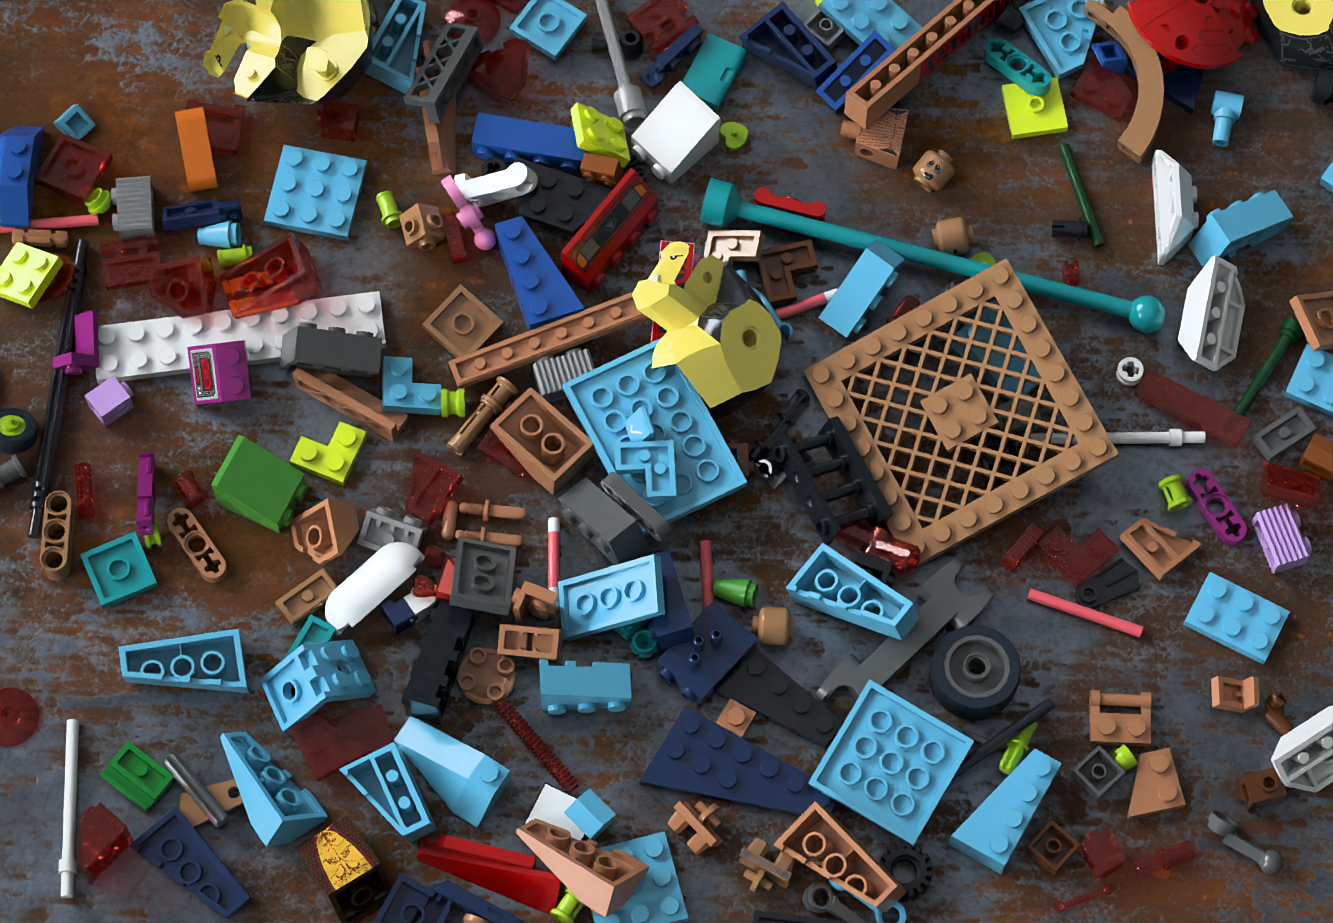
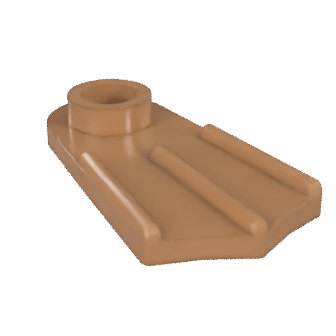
M235 779L205 786L225 812L244 804L241 795L237 798L230 797L233 790H239ZM187 791L180 794L179 809L195 828L210 821Z

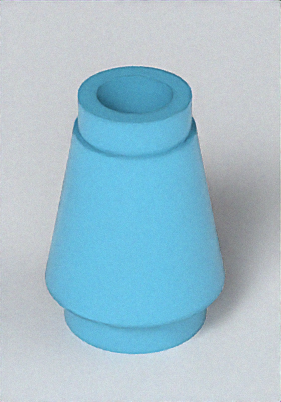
M230 220L198 228V243L200 245L229 249L234 248V246H240L242 239L240 224L233 223Z

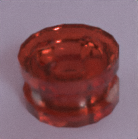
M1078 260L1073 261L1072 264H1069L1068 261H1063V284L1073 283L1074 286H1079L1080 269Z

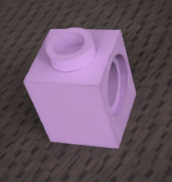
M114 375L85 395L88 406L105 427L134 408L131 397L134 395L124 381L119 383Z

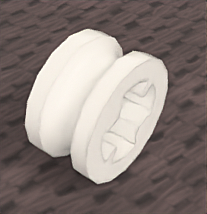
M1133 357L1123 359L1116 371L1118 381L1125 386L1138 384L1144 372L1143 365L1138 359ZM1127 367H1132V371L1135 372L1133 377H1128Z

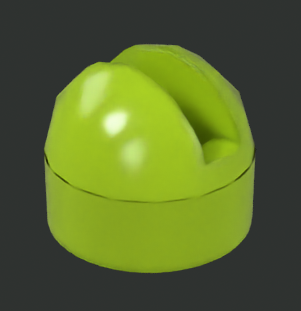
M1124 744L1116 749L1112 755L1114 761L1124 771L1138 764L1133 754Z

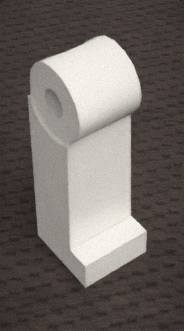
M514 163L507 170L477 178H471L465 173L455 175V183L469 205L476 203L478 208L527 194L536 187L538 181L537 174L522 163Z

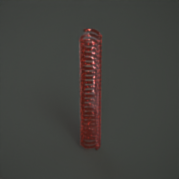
M507 697L501 699L497 705L492 703V708L498 711V715L504 718V722H507L510 729H513L516 736H519L522 743H525L528 750H531L534 757H537V761H540V764H544L543 768H547L546 771L553 775V779L559 782V786H562L565 792L570 793L579 787L576 784L568 790L577 782V779H573L574 775H571V772H567L568 768L563 769L565 765H561L562 761H558L559 757L555 758L556 754H552L553 750L548 751L550 747H546L547 743H543V740H540V736H537V733H533L534 729H531V726H527L528 722H525V719L522 718V715H519V711H516V708H513V704H510V701H506Z

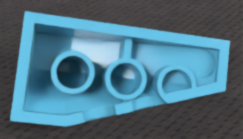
M413 716L409 717L394 739L397 746L415 768L420 771L432 789L446 803L449 810L476 829L480 827L511 781L510 770Z
M247 732L223 733L220 739L250 823L265 846L290 844L327 819V814L314 795L306 788L301 791L290 780L293 775L286 769L281 771L270 762L271 755Z

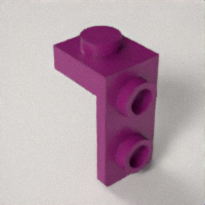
M91 310L74 316L75 352L53 357V369L65 370L66 375H80L85 371L99 367L97 311Z

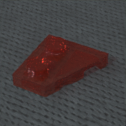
M1095 54L1070 93V96L1118 122L1134 97L1120 76L1102 67Z
M415 450L413 453V470L408 484L410 489L406 496L405 509L407 513L431 526L464 479L462 474Z
M317 714L289 728L318 782L340 771V768L369 754L366 746L360 745L340 729L328 724L326 720Z

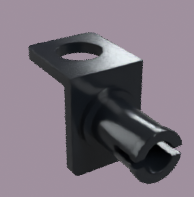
M791 438L793 443L797 442L794 438ZM772 450L764 459L759 460L760 463L756 464L755 470L757 475L764 478L772 488H777L787 477L780 462L775 459ZM807 452L800 453L804 463L811 461L812 457Z

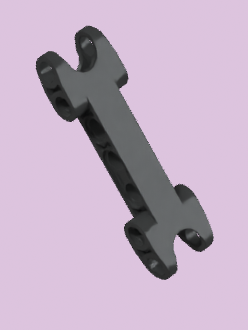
M959 558L952 560L939 569L919 589L917 594L925 603L917 610L920 619L902 641L889 637L863 662L859 661L853 654H850L833 669L818 689L816 696L824 702L836 694L844 693L849 694L857 701L869 679L892 692L886 686L949 626L954 630L963 626H972L989 606L996 593L990 587L974 595L961 593L955 586V580L965 567V563Z

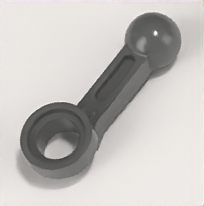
M1211 811L1207 818L1209 821L1207 826L1215 833L1224 837L1222 843L1258 862L1260 868L1267 874H1275L1282 869L1283 857L1279 852L1275 850L1266 851L1237 833L1239 825L1234 819L1220 811Z
M814 883L808 886L803 893V904L813 914L828 912L839 921H845V923H873L865 922L842 904L834 895L832 889L824 883ZM817 889L822 890L826 894L827 901L824 906H818L813 900V893Z

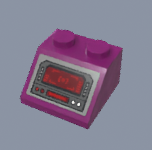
M246 340L187 347L195 405L253 398Z

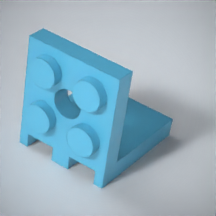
M353 639L302 644L260 679L282 732L292 731L326 702L366 698L376 692L371 676ZM292 684H293L294 687H295V696H294V697H293V695H292V693H291V686H292Z

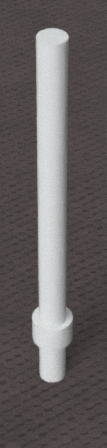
M1169 429V432H1107L1113 444L1169 443V446H1182V443H1205V431L1182 432V429ZM1032 433L1030 439L1044 442L1047 433ZM1053 433L1050 444H1065L1068 434ZM1073 437L1072 444H1078L1075 437Z
M76 719L67 720L62 859L59 860V874L62 875V898L73 897L74 875L77 874L75 829L79 720Z

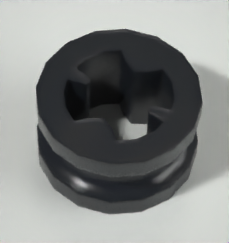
M490 158L482 164L481 176L489 175V169L493 168V171H495V168H498L499 172L506 170V165L500 159Z

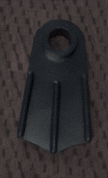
M1123 558L1118 559L1076 588L1074 594L1076 603L1093 609L1139 591L1138 570L1129 565ZM1085 591H1090L1094 597L1092 599H1087L1084 597L1083 593Z

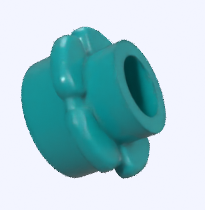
M649 630L637 631L631 638L630 649L635 655L638 654L640 658H650L659 649V641L657 639L652 641ZM646 642L647 646H642V643Z

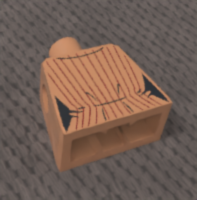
M889 109L867 129H864L854 121L843 119L840 136L856 139L854 149L856 156L897 170L909 110Z

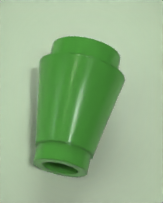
M717 578L713 588V596L743 608H747V606L754 607L758 597L759 585L752 583L751 579Z

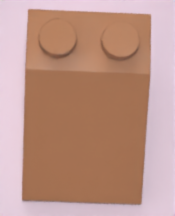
M531 387L490 425L492 431L527 472L552 495L593 458L594 446L591 439Z

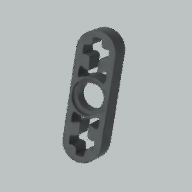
M611 472L601 481L604 490L656 540L661 542L672 532L668 522L618 474Z

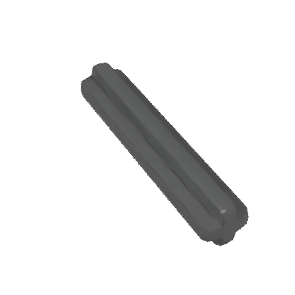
M172 753L164 760L166 767L214 826L218 828L225 824L229 819L227 813L177 753Z

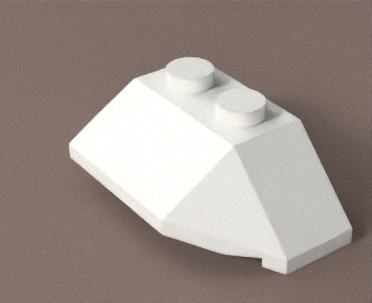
M1155 150L1152 159L1157 258L1158 265H1164L1191 239L1194 229H1198L1199 215L1193 209V203L1197 201V187L1192 186L1191 175L1178 162L1164 151Z
M1216 255L1210 258L1187 289L1178 336L1179 343L1189 357L1212 371L1219 370L1222 366L1236 358L1245 310L1242 289L1237 278V267Z
M1333 706L1322 710L1280 738L1271 762L1284 786L1316 793L1333 782Z

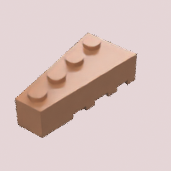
M816 801L773 844L775 847L885 913L907 892L826 807Z

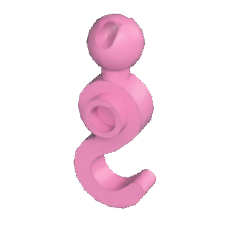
M451 175L441 180L444 188L460 210L456 214L464 229L470 226L475 233V245L481 250L492 249L496 243V235L491 229L484 228L480 219L484 216L476 203L469 205Z

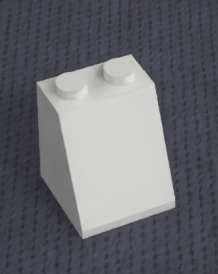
M679 81L631 136V152L639 161H645L658 179H664L671 185L719 143L720 117L687 86Z

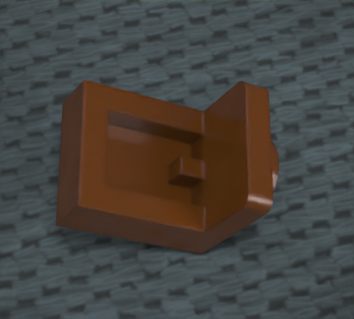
M739 440L725 441L746 478L748 486L749 476H754V459H749L748 443H742Z

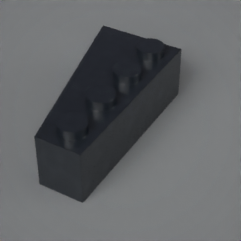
M441 597L438 606L434 605L429 618V622L432 623L428 633L425 632L423 634L420 654L413 663L411 677L401 699V704L404 705L407 716H413L438 725L441 723L457 676L458 666L462 661L477 617L475 609L449 605L450 599Z

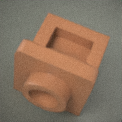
M1217 676L1211 679L1212 708L1243 713L1259 706L1260 690L1257 677L1238 680Z

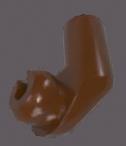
M1274 692L1265 701V718L1272 727L1284 736L1295 727L1283 716L1284 704L1287 703L1286 696L1281 692Z

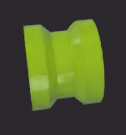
M458 388L456 391L441 389L442 418H448L450 415L455 414L459 417H465V388Z

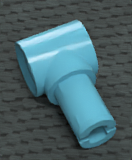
M1220 90L1215 91L1211 107V115H1214L1213 120L1215 121L1213 145L1218 147L1228 146L1232 124L1239 120L1244 95Z

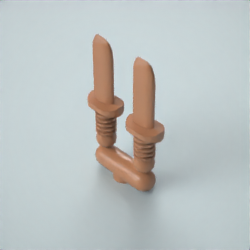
M449 500L446 503L441 532L444 540L448 541L453 537L458 540V537H464L511 547L522 544L523 536L487 532V527H481L480 533L468 530H457L455 532L458 503L454 500ZM485 500L484 505L477 503L468 504L466 502H462L459 505L461 513L483 515V521H488L489 516L522 519L527 513L525 508L492 505L491 500Z

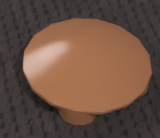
M475 647L464 657L458 666L457 681L459 688L467 698L475 703L488 705L500 702L509 696L515 686L516 671L514 661L507 655L497 654L495 649Z

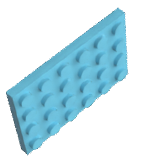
M660 338L562 384V387L588 437L593 442V446L608 474L611 472L616 473L614 442H631L625 422L640 407H647L655 430L654 441L674 440L677 500L647 501L645 473L618 474L669 524L746 487L747 480L701 396L676 364L651 368L653 353L656 344L662 339ZM638 523L643 535L648 534V532Z

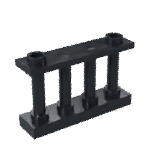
M838 416L828 419L818 432L819 436L796 443L792 442L787 431L781 433L771 447L774 457L780 462L781 467L813 522L817 534L825 545H830L842 531L841 527L866 520L872 531L882 528L893 515L891 508ZM824 446L832 460L806 467L800 453ZM838 471L846 484L820 492L813 478ZM852 495L860 509L834 517L827 502Z

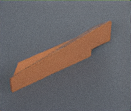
M422 41L425 60L436 42ZM451 51L439 55L438 59L442 60L451 56ZM415 67V69H416V76H417L419 70L421 69V67ZM437 70L432 73H429L427 75V78L431 79L433 77H436L440 75L441 71ZM429 89L419 92V96L427 97L430 92ZM456 96L440 124L429 122L426 107H421L433 177L453 174L456 171Z

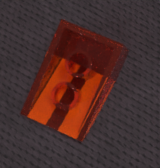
M292 232L220 275L232 315L235 319L299 305L323 290L309 250Z

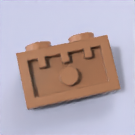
M524 581L521 589L516 588L511 599L515 621L521 625L528 610H531L533 616L543 620H547L548 617L556 620L560 610L558 593Z

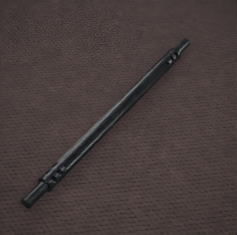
M85 239L77 240L74 263L70 265L55 356L73 352L74 316L80 314L87 273L85 262L89 242ZM52 370L29 509L32 511L27 537L32 539L39 538L45 500L51 488L69 375L65 374V370Z

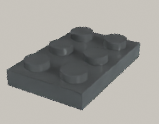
M458 537L449 605L508 616L511 606L516 547Z

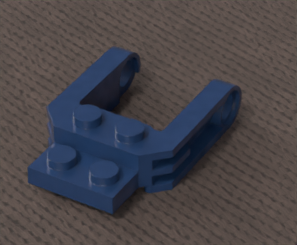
M401 873L373 923H445L449 916L450 908L455 907L466 914L481 917L490 923L525 922L449 880L427 888Z

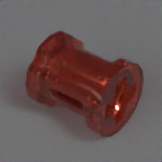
M191 470L182 472L170 484L174 490H178L184 499L186 509H193L208 498V492L201 489L194 479L195 474Z

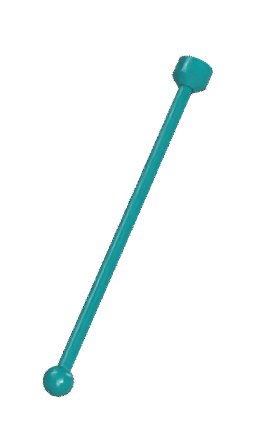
M711 178L709 181L700 215L701 223L723 228L739 217L863 250L878 239L902 256L905 261L967 277H973L993 266L742 201V197L733 183ZM1014 271L1026 292L1129 318L1131 325L1140 332L1150 333L1156 331L1165 321V307L1159 299L1153 296L1145 295L1138 297L1134 301H1129Z

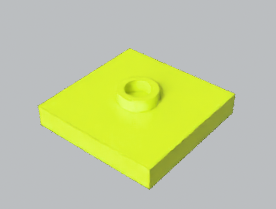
M1057 77L1051 78L1050 91L1040 97L1030 95L1015 83L1002 85L1001 90L1012 139L1068 131L1067 118Z

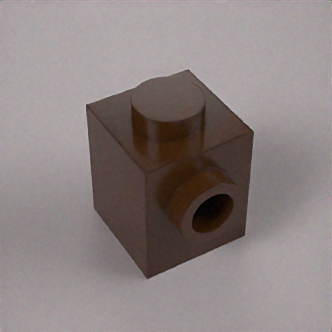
M1274 767L1245 774L1239 781L1247 811L1282 803L1287 796L1286 792H1289V787L1284 786Z

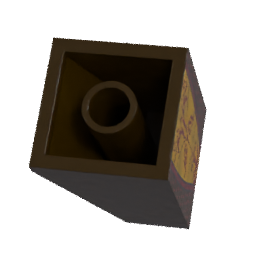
M349 816L333 823L327 829L295 847L304 866L340 923H356L381 908L392 889L382 864Z

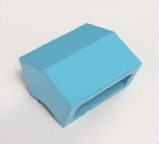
M590 788L579 796L564 812L590 839L594 840L604 829L612 824L616 816Z

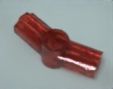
M860 522L841 527L842 531L834 539L858 551V553L862 552L892 562L893 567L908 572L915 569L920 561L921 550L918 546L896 539L889 532L879 527L873 526L870 528Z

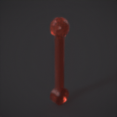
M1106 883L1098 890L1066 902L1056 901L1053 904V911L1061 914L1065 908L1102 894L1110 895L1113 892V887L1111 884Z

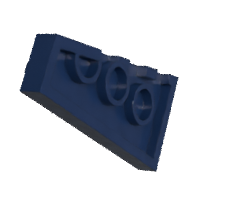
M177 806L129 845L228 919L232 918L253 900Z

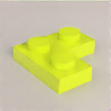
M340 421L328 446L301 436L289 460L290 465L344 486L367 438V432Z

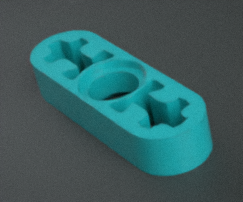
M992 38L986 42L984 58L987 63L1032 96H1044L1050 91L1051 75L1047 70L1005 39ZM1019 63L1022 64L1025 68L1023 70L1016 71L1013 70L1010 66L1012 64Z

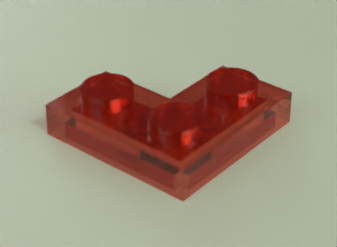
M1058 525L1037 542L1035 546L1075 589L1116 555L1120 549L1100 528L1080 545H1077Z

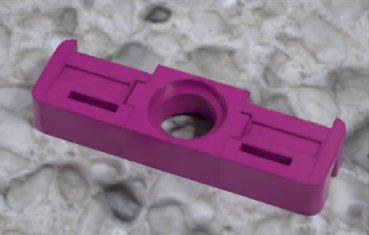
M154 452L139 453L136 517L139 536L154 535L157 474Z

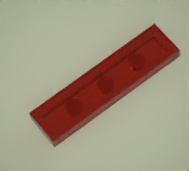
M1149 368L1134 391V396L1236 448L1251 425V420Z

